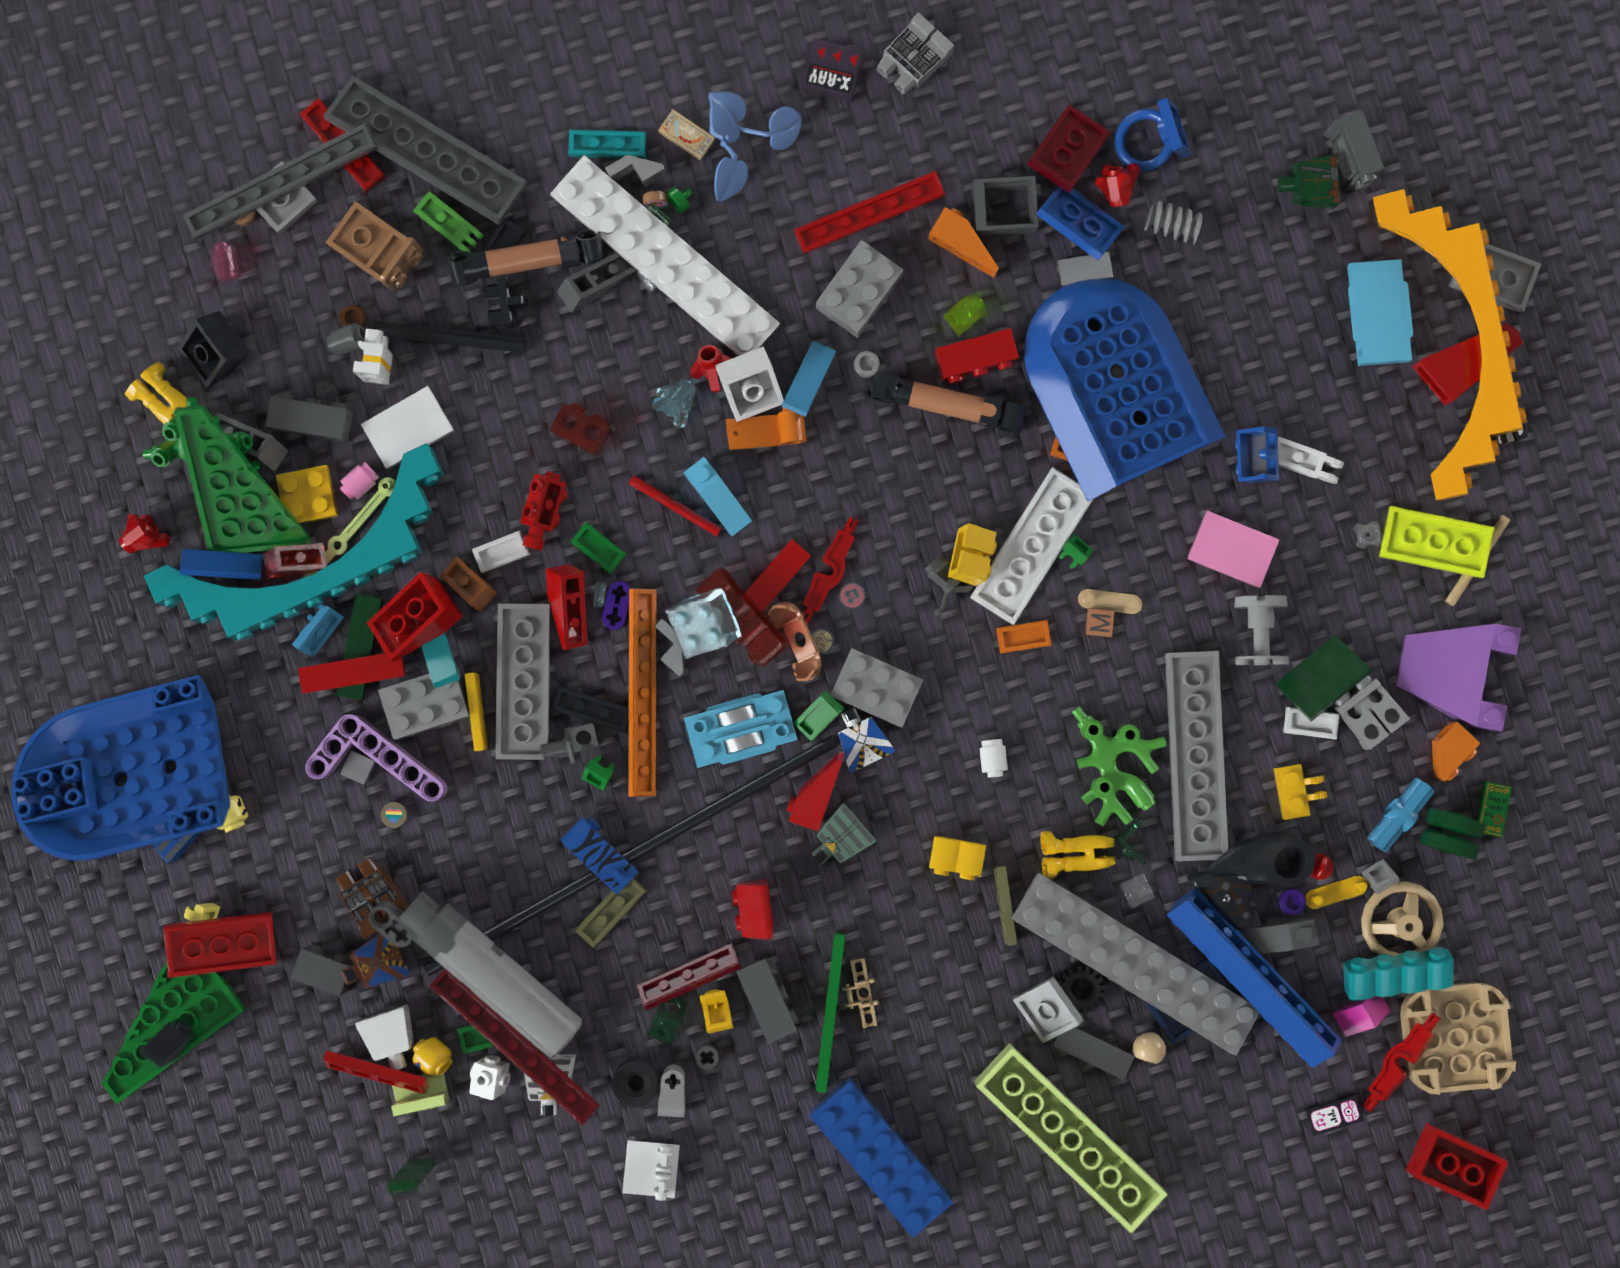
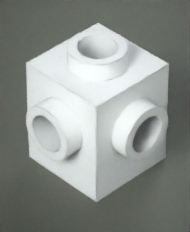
M487 1055L475 1062L470 1071V1077L472 1078L470 1093L490 1100H494L504 1094L510 1081V1073H508L510 1063L501 1061L500 1057L494 1055Z

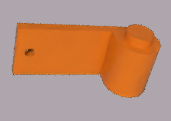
M784 407L783 412H779L777 415L748 417L736 422L735 418L726 419L729 450L793 445L807 442L804 416Z

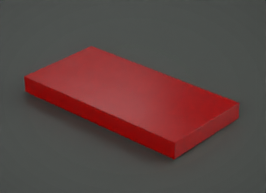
M272 912L163 925L168 978L277 964Z

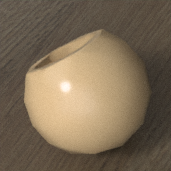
M1146 1032L1138 1036L1134 1041L1133 1053L1136 1058L1157 1064L1166 1055V1045L1163 1039L1156 1033Z

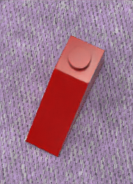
M570 564L546 568L547 595L562 649L568 650L588 645L584 571Z
M839 751L799 789L797 798L791 796L787 811L791 812L789 822L819 831L843 761V752Z

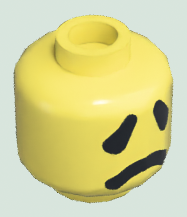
M229 794L230 808L223 827L217 829L225 830L228 833L246 825L244 821L248 818V812L241 797L238 795L230 796Z

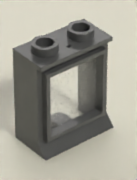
M1361 110L1334 120L1322 135L1330 139L1329 142L1333 153L1338 157V166L1345 184L1348 183V186L1345 188L1346 191L1353 188L1356 191L1363 190L1371 186L1370 182L1377 180V175L1384 169L1364 113Z

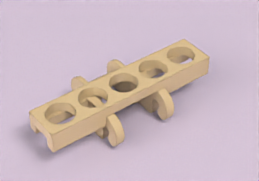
M864 958L850 960L855 985L850 986L846 984V987L842 988V991H846L848 999L845 1007L854 1009V1006L859 1005L863 1028L877 1026L873 1005H878L879 1001H872L869 983H874L875 980L874 978L868 979ZM855 963H862L863 970L861 972L855 970ZM864 975L865 980L858 981L857 977ZM861 988L868 989L869 994L867 997L863 998L859 995ZM856 989L858 1001L854 1002L851 990ZM865 1007H870L869 1010H863ZM868 1013L872 1014L873 1021L871 1023L865 1022V1015Z

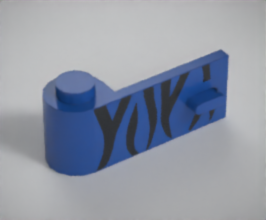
M590 816L587 819L581 817L560 840L614 893L618 894L639 871L601 836L598 831L600 825Z

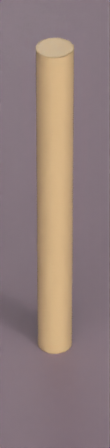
M1501 515L1494 525L1490 551L1510 522V519L1506 516ZM1462 574L1445 602L1454 607L1473 576Z

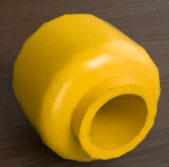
M431 1037L427 1040L421 1039L413 1048L415 1052L413 1056L414 1065L429 1077L441 1076L452 1063V1059H450L451 1050L436 1037Z

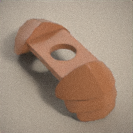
M790 602L774 605L769 610L768 616L770 621L774 622L776 629H784L797 659L792 665V668L795 670L796 680H813L820 673L822 665L821 656L803 618V614ZM797 632L805 636L806 643L804 646L797 644L795 640Z

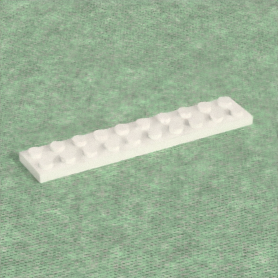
M585 155L550 193L557 202L596 234H598L597 231H600L602 240L737 356L760 348L780 325L775 318Z

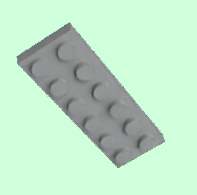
M498 604L495 759L543 760L540 744L549 743L550 604Z

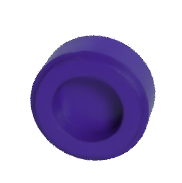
M1288 888L1279 895L1278 904L1283 912L1289 915H1297L1304 910L1306 898L1301 891Z

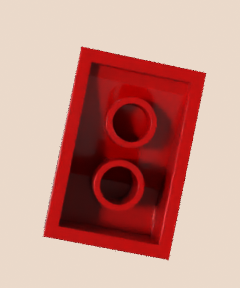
M420 572L377 612L367 624L389 660L394 662L444 634L463 615L439 578Z
M768 879L737 883L736 889L732 890L733 905L739 906L740 914L735 916L737 931H742V936L745 938L773 939L774 924Z

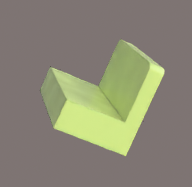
M426 1074L417 1075L425 1077L428 1081L429 1087L426 1094L392 1086L396 1101L391 1106L393 1116L445 1105L450 1099L444 1074L432 1077Z

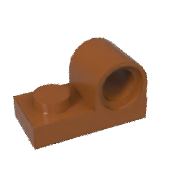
M458 557L440 575L464 600L479 612L498 593Z

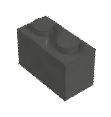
M315 944L302 948L290 979L337 996L345 994L348 985L345 983L341 971L353 965L349 961L350 957L340 953H335V955L325 953L326 949Z

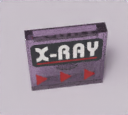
M814 38L802 83V90L851 102L863 50Z

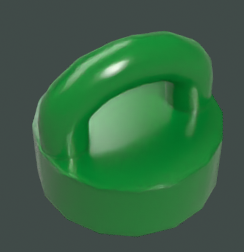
M673 187L666 193L668 201L678 212L683 213L690 207L687 198L693 192L691 188H686L680 192L677 188Z

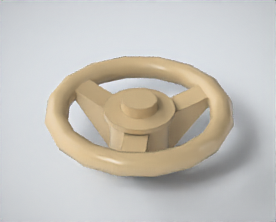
M1407 881L1399 882L1378 895L1374 893L1365 904L1361 918L1363 937L1370 950L1378 956L1381 954L1396 956L1401 953L1387 950L1378 943L1374 934H1392L1405 940H1411L1417 947L1414 951L1423 952L1435 947L1439 942L1444 926L1442 909L1435 896L1423 886ZM1407 892L1403 907H1396L1391 910L1386 921L1371 923L1374 909L1383 898L1392 893ZM1419 897L1427 903L1433 917L1432 931L1427 940L1421 934L1423 924L1418 918Z

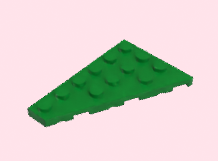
M203 405L176 407L174 415L208 551L246 553L310 546L312 541L309 534Z
M166 961L152 985L153 988L148 998L141 1006L137 1019L134 1020L129 1029L125 1042L118 1055L115 1056L109 1072L106 1073L101 1083L116 1105L247 1010L220 972L168 978ZM175 1019L186 1021L193 1028L191 1031L196 1034V1037L177 1060L159 1068L140 1052L168 1022Z

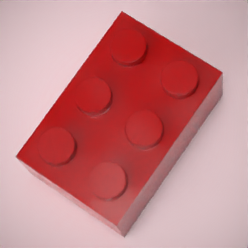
M1426 1122L1406 1167V1171L1419 1180L1488 1210L1508 1161L1497 1154Z

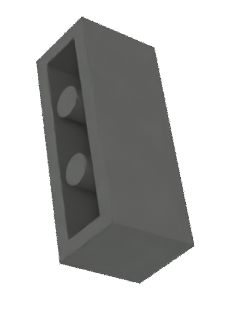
M280 394L279 397H270L265 427L273 431L348 443L353 412L346 409V405L342 403L330 402V406L321 405V401L317 399L305 398V402L295 400V396Z
M766 956L736 971L767 1043L770 1044L797 1032L796 1024L800 1023L794 1008L790 1010L785 1000L789 999L784 985H778L775 976L778 975V971L773 960L768 962Z

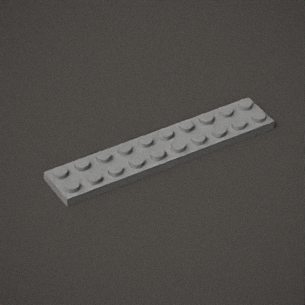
M1040 873L1035 876L1012 917V920L1232 1055L1238 1054L1259 1015L1256 1008L1245 999Z

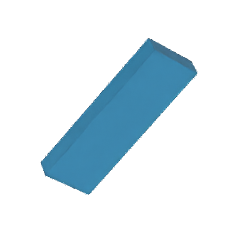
M812 341L783 401L782 407L806 417L835 356V350Z

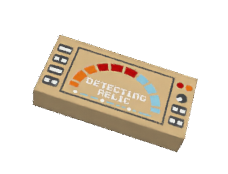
M674 110L671 111L658 130L661 135L700 161H702L715 142V137Z

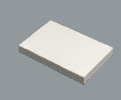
M428 386L361 424L387 470L401 463L404 453L425 443L430 446L454 432L453 427Z

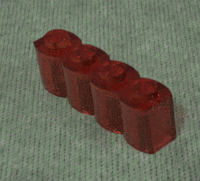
M723 567L716 569L695 589L698 593V600L704 606L712 608L716 621L730 629L734 642L739 646L743 645L749 652L748 657L755 665L765 667L790 645L784 635L773 626L769 618L755 605L750 596Z

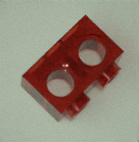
M573 402L570 406L563 403L549 431L553 435L598 457L612 431L611 427L607 425L609 421L597 414L593 418L584 413L586 409ZM569 416L577 417V424L573 428H566L564 426V421ZM599 428L600 435L597 439L590 440L587 438L589 429Z

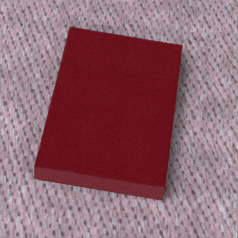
M1068 104L1027 165L1070 193L1111 134V131Z

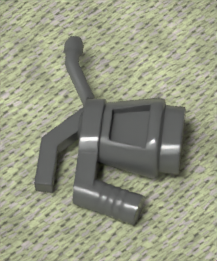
M942 554L938 555L924 568L928 573V578L942 587L944 591L941 606L934 612L935 616H940L944 611L949 592L968 593L974 587L971 584L958 586L961 581L948 577L951 562L948 558H944Z

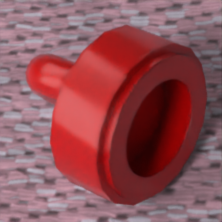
M1314 854V869L1310 876L1318 880L1328 878L1333 872L1331 859L1324 854Z

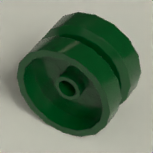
M1429 808L1425 821L1429 825L1440 828V832L1430 829L1422 830L1419 843L1447 853L1477 860L1480 847L1476 843L1465 840V836L1475 839L1483 838L1487 825L1448 810L1445 812Z

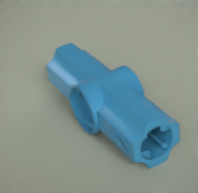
M1414 778L1401 796L1395 798L1383 812L1384 817L1367 839L1374 846L1387 853L1402 832L1409 830L1419 817L1418 812L1435 792L1432 787L1419 778Z

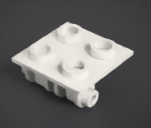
M628 1140L623 1193L656 1196V1200H666V1197L675 1198L680 1145Z

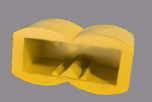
M934 836L929 868L934 869V874L949 876V872L960 873L959 878L975 880V876L981 877L986 845Z

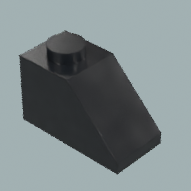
M175 1019L168 1022L140 1052L159 1068H162L177 1060L196 1037V1034L191 1031L193 1028L186 1021Z

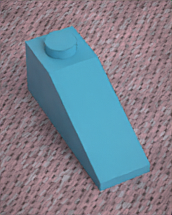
M705 457L683 472L731 537L752 522Z

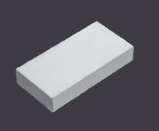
M514 532L472 549L480 572L484 574L529 556L528 547L522 546L524 540L522 532Z
M1286 707L1283 733L1337 739L1340 714L1323 712L1311 722L1298 708Z

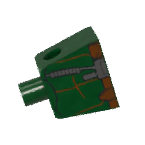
M1337 155L1296 163L1291 168V176L1278 177V192H1292V203L1294 205L1333 210L1340 203Z

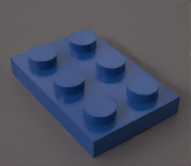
M1058 186L1036 214L1097 261L1100 260L1125 227L1074 188L1068 193Z

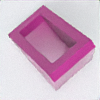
M1375 996L1366 1000H1353L1333 1012L1332 1015L1344 1036L1347 1037L1375 1028L1391 1010L1383 997Z

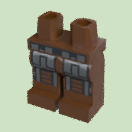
M371 857L357 865L364 876L358 882L350 870L336 878L342 890L338 894L354 917L364 939L377 932L370 924L369 914L378 903L385 900L391 901L403 912L409 907V904L387 874L384 866L379 868ZM378 910V916L382 920H389V914L386 911Z

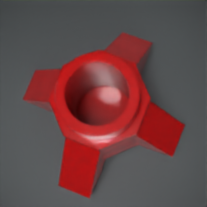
M1136 163L1128 164L1125 170H1123L1122 166L1113 167L1108 164L1103 166L1101 170L1102 177L1096 179L1095 185L1105 194L1106 199L1110 201L1111 207H1120L1131 202L1132 189L1140 167Z
M713 345L703 346L698 352V359L690 369V376L694 379H700L702 376L706 377L711 391L719 392L721 383L715 365L732 358L722 354Z
M128 513L126 528L119 538V544L124 551L133 554L143 549L166 547L169 545L170 537L166 533H158V527L153 522L151 515L143 514L139 519V515Z

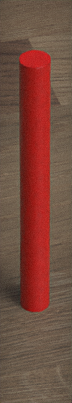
M633 476L629 485L711 534L718 536L721 532L722 527L638 477Z

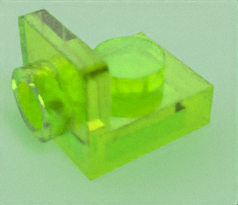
M970 294L962 298L943 317L957 335L960 336L988 313L984 309L986 306L981 298Z

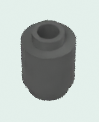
M357 323L333 330L326 339L328 348L335 355H344L360 349L358 341L364 342L366 331Z

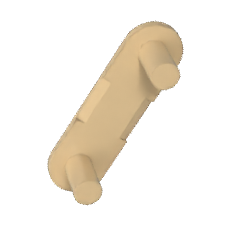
M1085 589L1078 595L1080 606L1086 609L1136 614L1142 608V601L1136 595Z

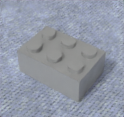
M861 240L817 300L816 309L858 338L901 279L903 269Z
M851 648L831 696L902 728L923 679Z
M458 667L456 668L460 680L436 689L432 684L430 674H426L378 690L393 740H400L470 717L467 693Z

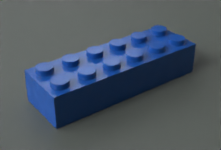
M850 1077L846 1078L810 1110V1118L913 1238L953 1204L951 1195Z

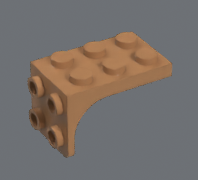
M356 201L325 242L393 292L397 287L401 288L408 278L407 273L412 266L416 267L420 263L424 251L412 237L407 238Z

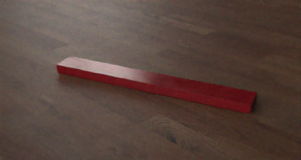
M446 968L429 985L430 988L579 1124L584 1126L598 1110L600 1105Z

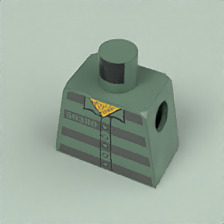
M843 802L816 834L823 844L814 850L812 855L821 865L831 856H834L842 863L875 843L876 839Z

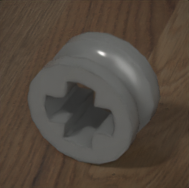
M710 1044L702 1045L696 1053L697 1065L705 1070L714 1068L719 1061L717 1048ZM703 1051L705 1053L713 1052L712 1058L714 1061L712 1063L710 1061L702 1062L703 1056L701 1053Z

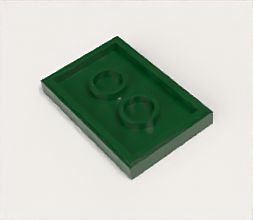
M1334 635L1275 683V685L1312 722L1371 673V669Z

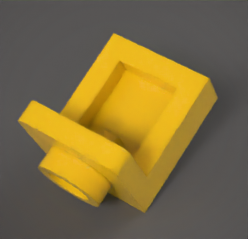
M714 989L700 996L708 1034L734 1028L729 1000L725 991Z

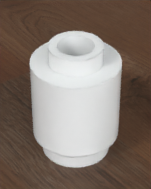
M1002 739L981 741L982 748L979 749L982 773H987L988 778L1003 776V771H1007L1008 766L1006 747L1002 744Z

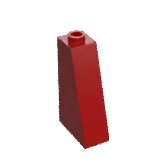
M1505 323L1501 325L1502 332L1508 331L1511 345L1506 347L1508 356L1524 342L1520 338V332L1514 326ZM1480 334L1425 357L1412 366L1444 405L1453 402L1480 379L1482 367Z

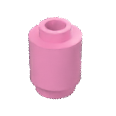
M364 462L361 466L358 464L340 480L343 484L340 489L350 500L353 497L359 500L376 484L375 481L379 476Z

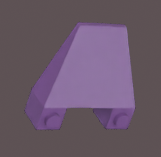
M1489 624L1405 635L1395 686L1465 726L1503 732L1507 706L1482 701L1490 652L1501 655H1516L1521 629L1500 624Z

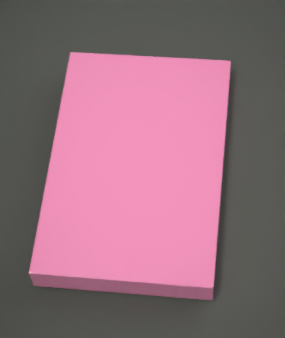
M1206 511L1187 559L1260 588L1279 539Z

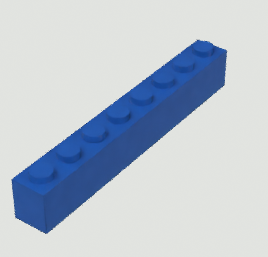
M1197 887L1175 901L1167 913L1173 924L1190 939L1192 944L1197 946L1210 963L1216 966L1244 998L1256 1008L1262 1017L1276 1029L1281 1037L1295 1049L1303 1060L1313 1068L1335 1055L1342 1039Z

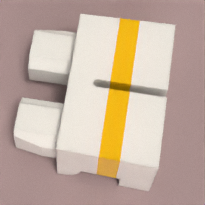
M366 329L364 342L358 341L359 347L364 351L362 362L354 361L353 372L363 382L389 385L393 354L387 348L389 338L383 336L381 330Z

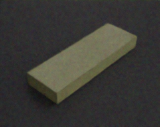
M996 865L993 867L1003 940L1008 946L1017 945L1014 920H1012L1013 913L1006 866Z
M633 877L618 894L611 891L578 926L575 932L592 948H595L642 897L647 889Z

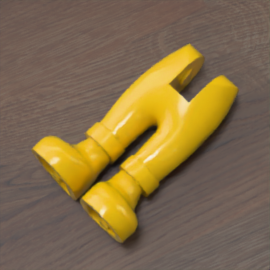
M156 362L144 370L140 376L155 388V391L170 404V407L159 400L154 393H151L148 386L140 379L135 380L129 386L125 396L130 401H143V404L165 424L174 416L176 407L187 406V398L172 387L167 380H163L162 376L165 373V367L162 363Z
M1050 831L1041 832L1040 844L1044 855L1084 852L1082 856L1044 857L1042 859L1043 876L1050 880L1054 879L1063 870L1065 872L1101 870L1116 864L1115 856L1095 857L1094 848L1115 847L1114 838L1088 835L1059 840Z

